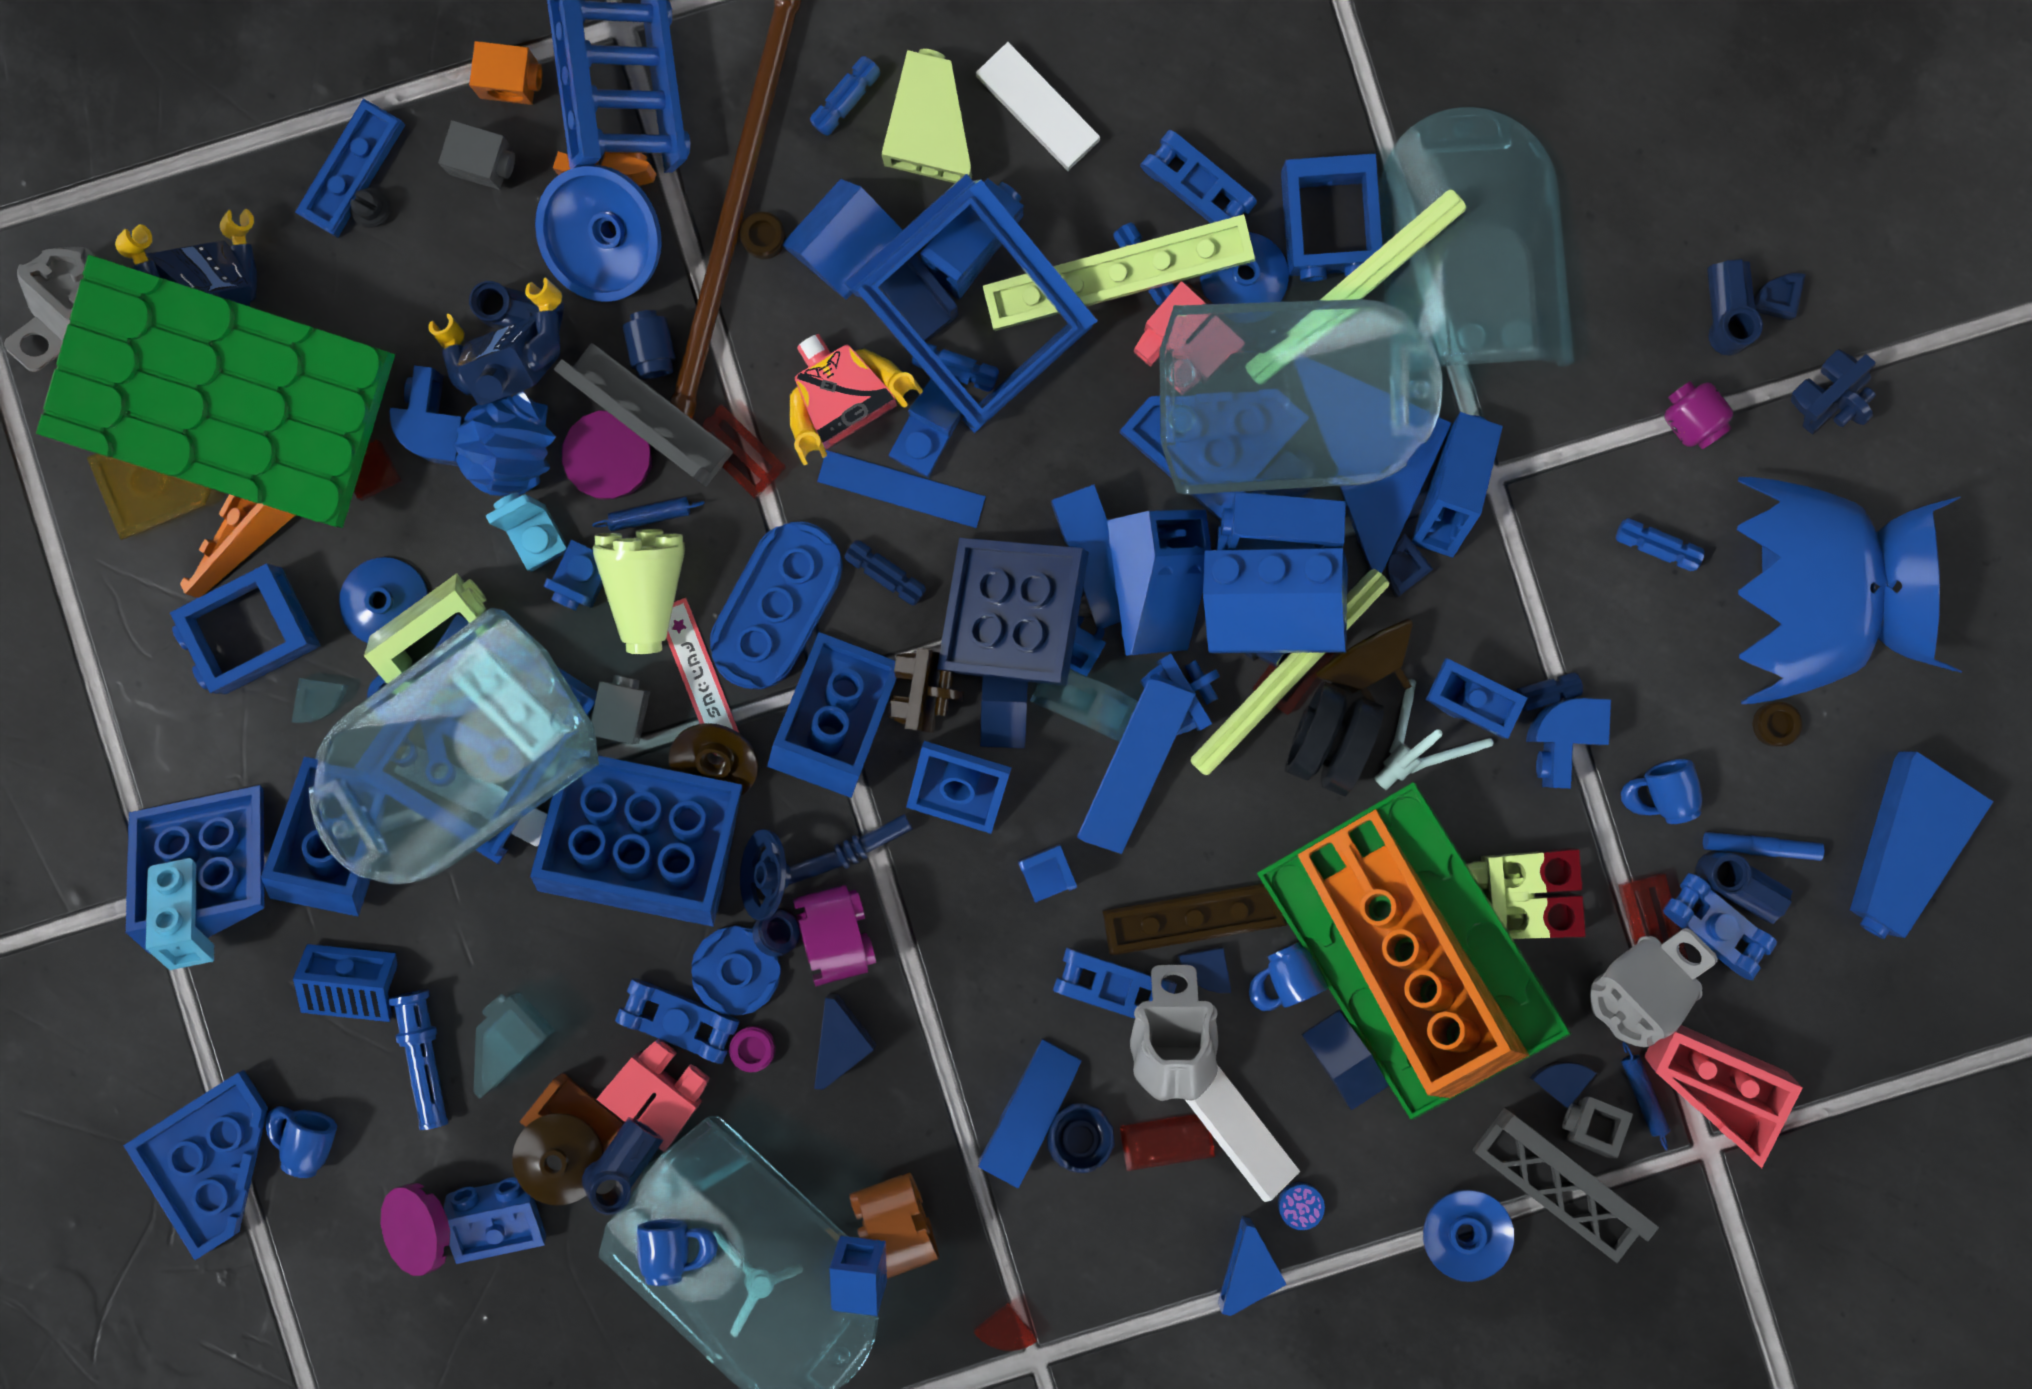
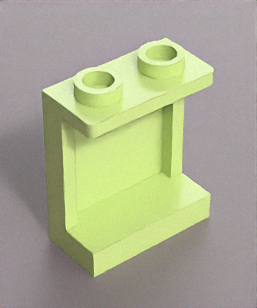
M456 573L370 635L364 657L393 692L407 683L410 677L413 660L406 653L405 649L457 612H460L475 631L484 626L486 610L483 604L486 601L484 594L471 579L464 582Z

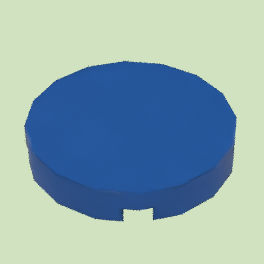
M739 925L718 929L705 938L694 953L691 965L692 983L695 992L705 1005L720 1014L726 1015L753 1013L766 1004L779 986L782 970L779 957L768 956L757 948L753 940V928Z

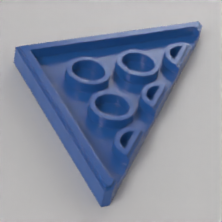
M1299 352L1291 360L1294 368L1297 370L1304 389V396L1325 446V453L1336 483L1340 487L1344 501H1346L1347 512L1357 540L1361 544L1369 571L1376 569L1382 573L1452 423Z

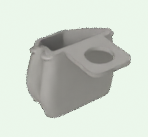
M59 247L46 249L34 260L18 266L17 278L28 307L35 317L6 338L4 346L29 371L36 372L41 370L59 355L67 324L70 323L69 318L79 283L83 279L82 273L88 254L95 256L87 248ZM29 335H41L47 339L49 347L44 354L33 357L26 355L21 350V342Z
M1688 928L1680 930L1663 944L1653 936H1642L1635 946L1614 960L1606 972L1594 980L1590 993L1592 1011L1597 1018L1611 1029L1612 1033L1619 1040L1639 1047L1652 1046L1658 1040L1672 1035L1681 1026L1695 1002L1703 994L1702 985L1696 978L1714 966L1718 958ZM1689 943L1693 945L1701 954V962L1693 963L1685 959L1679 951V944Z
M1157 965L1151 970L1152 1001L1142 1002L1134 1011L1135 1021L1130 1038V1049L1134 1060V1077L1157 1100L1165 1101L1174 1098L1189 1101L1196 1100L1208 1089L1217 1075L1216 1053L1219 1041L1216 1018L1218 1012L1212 1003L1198 1000L1197 972L1193 966ZM1178 975L1187 981L1188 987L1181 993L1173 994L1165 991L1161 986V982L1167 976Z

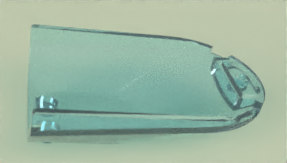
M1475 107L1453 108L1437 112L1419 121L1395 144L1382 170L1379 182L1382 245H1385L1448 190L1452 189L1464 201L1467 208L1465 212L1384 280L1391 377H1401L1407 373L1441 366L1542 360L1558 363L1559 366H1569L1574 362L1559 192L1555 170L1546 150L1538 139L1519 122L1504 114L1488 109Z
M1340 299L1174 305L1159 350L1161 445L1176 492L1182 494H1206L1359 485L1379 481L1398 472L1407 465L1406 461L1416 452L1422 443H1427L1440 413L1443 391L1442 374L1436 351L1427 335L1421 333L1417 326L1407 318L1409 315L1402 310L1374 300Z
M490 608L348 712L331 728L322 741L315 757L319 762L314 787H309L310 809L322 842L332 856L352 873L362 878H370L389 884H406L426 880L445 871L599 765L594 726L548 651L503 609Z
M719 1116L705 1118L665 1151L633 1190L628 1205L622 1211L615 1213L605 1226L598 1257L741 1389H839L859 1371L866 1361L875 1340L879 1317L839 1312L831 1308L829 1268L839 1237L847 1235ZM662 1219L682 1220L688 1223V1229L705 1228L715 1235L718 1249L716 1256L708 1265L696 1270L685 1271L682 1275V1281L677 1284L652 1286L645 1283V1277L640 1272L637 1258V1226L639 1224ZM689 1237L687 1263L692 1262L698 1255L699 1241L697 1238Z

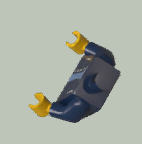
M244 209L240 214L241 226L233 222L231 210L227 211L220 222V230L225 237L232 240V246H229L225 240L145 254V250L152 243L151 231L145 225L139 224L132 230V238L126 228L117 236L115 242L116 249L124 257L133 259L135 265L130 266L133 269L249 307L250 303L256 298V264L252 244H247L245 237L254 224V217L248 209Z
M546 277L543 280L544 286L542 290L533 282L528 283L526 286V296L539 307V312L535 316L467 341L463 346L460 344L464 339V331L450 314H447L449 323L443 330H440L433 320L429 323L430 333L445 348L442 351V355L452 384L464 394L473 395L477 404L485 405L531 388L538 383L560 356L558 314L553 310L561 303L562 293Z

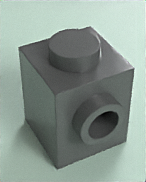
M451 120L438 164L451 176L501 190L504 178L508 179L513 172L515 153L512 152L513 147L503 135Z
M614 675L612 683L599 682L588 735L632 745L639 744L651 691L639 689L641 680Z
M1592 1097L1580 1098L1578 1105L1571 1103L1566 1112L1562 1125L1563 1129L1568 1130L1565 1141L1607 1158H1618L1633 1114Z

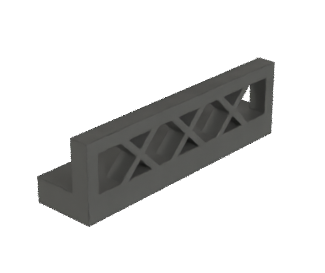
M593 343L588 346L573 367L561 359L553 369L705 487H707L733 453L729 447Z
M1503 1108L1472 1149L1479 1157L1616 1263L1620 1261L1639 1235L1646 1241H1649L1659 1228L1505 1108ZM1504 1130L1515 1138L1518 1158L1498 1160L1487 1150ZM1524 1146L1537 1156L1525 1157ZM1546 1162L1551 1166L1553 1186L1534 1188L1528 1181L1527 1164ZM1519 1166L1520 1176L1508 1167ZM1560 1174L1571 1183L1561 1184ZM1582 1190L1586 1193L1589 1213L1578 1215L1566 1213L1562 1192ZM1554 1193L1556 1204L1544 1195ZM1596 1202L1608 1211L1597 1212ZM1618 1218L1628 1226L1612 1248L1600 1239L1598 1220ZM1590 1221L1591 1231L1579 1222Z

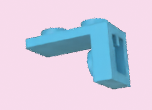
M512 493L494 503L495 510L486 515L490 525L507 532L527 571L532 572L565 554L568 546L546 505L527 494L519 496L518 493Z
M191 858L150 866L148 868L146 950L169 970L213 962L214 944L195 927L196 863Z

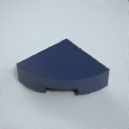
M1786 274L1763 285L1754 295L1755 310L1761 314L1787 320L1796 318L1806 274Z
M1406 534L1396 542L1386 567L1387 580L1396 598L1433 570L1432 566Z
M1223 947L1178 955L1181 965H1191L1196 969L1198 986L1216 993H1231Z
M1560 1062L1541 1067L1530 1078L1562 1105L1569 1108L1570 1104L1576 1100L1596 1073L1578 1063Z

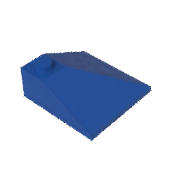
M260 785L129 812L125 933L146 952L151 954L146 950L148 868L150 866L191 858L196 863L195 927L207 938L264 909V885L261 880L264 870V789Z

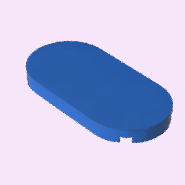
M790 522L768 531L755 548L718 616L710 635V649L714 663L719 673L731 683L748 689H764L784 680L795 667L837 590L842 577L843 564L841 553L834 540L823 529L808 522Z

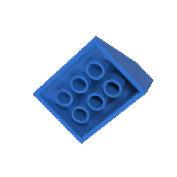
M566 749L530 877L539 892L714 927L728 866L742 784Z

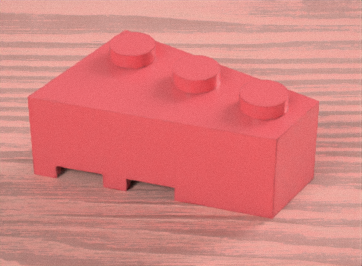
M1683 1025L1672 1035L1665 1039L1662 1038L1654 1045L1649 1046L1644 1057L1653 1070L1762 1168L1803 1087L1787 1071Z

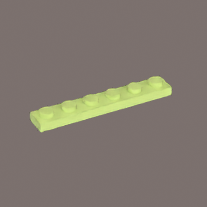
M1243 214L1053 267L1087 307L1254 262L1255 256L1245 215ZM1027 274L983 285L992 326L995 331L1060 314Z

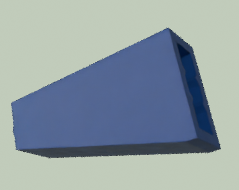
M1898 752L1893 761L1850 907V911L1863 919L1860 926L1882 939H1885L1887 935L1906 938L1993 803L1992 800L1919 752Z

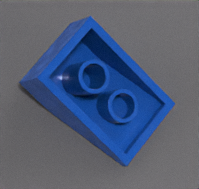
M818 632L774 740L767 767L852 798L897 679L894 673L895 660Z
M304 757L261 875V880L269 898L359 917L372 878L390 795L363 779L364 772L355 767Z

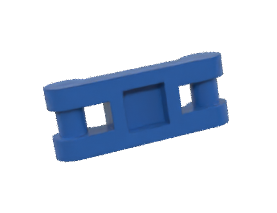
M1168 130L1161 138V147L1154 155L1148 154L1140 164L1142 170L1149 177L1163 184L1209 223L1240 216L1243 213L1249 214L1257 204V200L1250 192L1172 130ZM1174 157L1180 158L1185 163L1177 173L1168 167ZM1220 193L1230 200L1223 210L1213 203Z
M1688 873L1680 884L1682 891L1676 899L1672 898L1663 909L1664 914L1682 929L1688 928L1692 930L1716 954L1717 958L1735 973L1745 979L1754 980L1761 969L1758 965L1764 955L1772 953L1777 945L1776 939L1767 932L1758 929L1711 890V886L1697 875ZM1697 902L1701 907L1696 915H1694L1692 908ZM1740 939L1748 944L1742 954L1735 949Z
M1066 948L1062 960L1066 962L1062 977L1056 978L1053 988L1054 992L1131 1018H1135L1134 1011L1140 1005L1135 1003L1140 987L1151 990L1148 1001H1152L1150 974L1089 955L1079 950ZM1083 968L1096 972L1091 988L1078 984ZM1163 979L1161 986L1165 991L1174 994L1177 983Z
M636 978L631 979L627 989L630 996L625 1008L620 1007L615 1018L618 1024L630 1029L639 1030L696 1053L711 1062L723 1064L728 1052L725 1045L729 1035L736 1033L740 1023L738 1019L730 1015L720 1014L710 1007ZM647 1001L659 1004L654 1019L642 1014ZM702 1022L713 1027L709 1040L697 1036Z

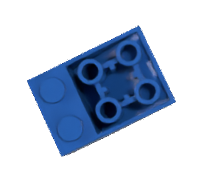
M1206 510L1145 511L1107 520L1109 546L1112 553L1116 581L1115 589L1118 596L1122 638L1124 640L1126 656L1188 650L1203 593L1205 551L1212 550Z

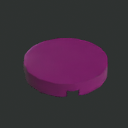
M596 411L583 416L569 429L562 445V463L568 479L581 492L598 500L623 498L633 494L645 482L652 467L651 446L608 411Z
M410 1183L394 1188L385 1196L381 1208V1229L385 1245L392 1259L401 1270L412 1276L426 1275L436 1271L445 1263L448 1255L443 1256L444 1247L450 1245L451 1234L447 1215L440 1201L433 1193L426 1195L421 1190L424 1186L419 1183Z

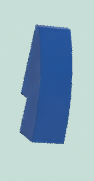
M1095 485L1053 499L1051 505L1066 546L1083 548L1089 552L1083 594L1097 630L1099 627L1106 628L1121 622L1118 596L1115 589L1116 581L1112 553L1109 546L1107 518Z
M1044 1039L1041 1040L978 1161L979 1168L1019 1188L1082 1062L1081 1059Z

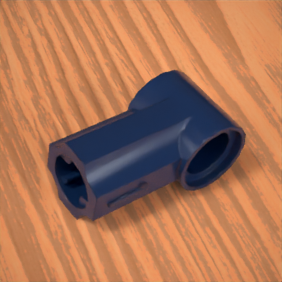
M1742 259L1727 260L1718 264H1712L1707 268L1713 319L1708 338L1714 350L1722 355L1731 356L1738 354L1757 340L1763 329L1761 316L1755 310L1750 262L1743 261ZM1728 322L1735 323L1741 328L1743 333L1742 339L1732 336L1728 329Z
M495 281L478 283L469 295L471 311L485 325L492 328L510 326L531 318L539 312V307L526 296L525 292L503 287ZM492 295H501L504 300L502 309L493 315L484 314L483 304L485 300ZM563 302L553 310L558 314L559 332L563 321Z
M1712 851L1704 854L1697 862L1695 868L1696 875L1705 880L1711 886L1712 891L1718 892L1770 924H1774L1781 916L1785 915L1792 902L1791 895L1793 891L1749 865L1742 856ZM1723 862H1726L1729 866L1730 874L1728 879L1721 884L1717 878V870Z
M628 1117L601 1158L591 1163L585 1169L582 1176V1186L592 1207L597 1212L605 1215L615 1214L622 1211L628 1205L631 1198V1187L664 1141L658 1133L641 1121ZM606 1180L616 1181L615 1187L610 1192L605 1194L596 1193L598 1186Z

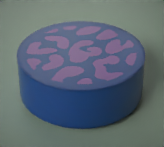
M1305 1182L1292 1183L1283 1189L1278 1199V1210L1282 1219L1294 1229H1311L1321 1221L1324 1215V1200L1318 1190L1311 1184Z

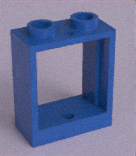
M1376 154L1289 159L1285 161L1281 170L1289 277L1300 276L1302 282H1316L1327 279V274L1345 273L1346 278L1383 246ZM1362 184L1367 251L1304 255L1299 188Z
M1235 492L1231 508H1223L1221 526H1218L1216 550L1343 548L1346 501Z
M267 563L170 612L175 626L172 627L173 634L179 645L189 651L195 663L192 667L194 677L203 689H208L209 693L228 694L321 647L282 567ZM259 588L286 642L223 674L196 619Z

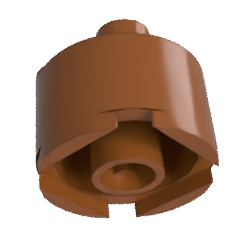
M911 1173L896 1176L849 1194L856 1218L858 1220L863 1218V1227L857 1229L859 1238L886 1241L887 1279L939 1259L934 1232L929 1217H926L921 1204L923 1203L922 1197Z

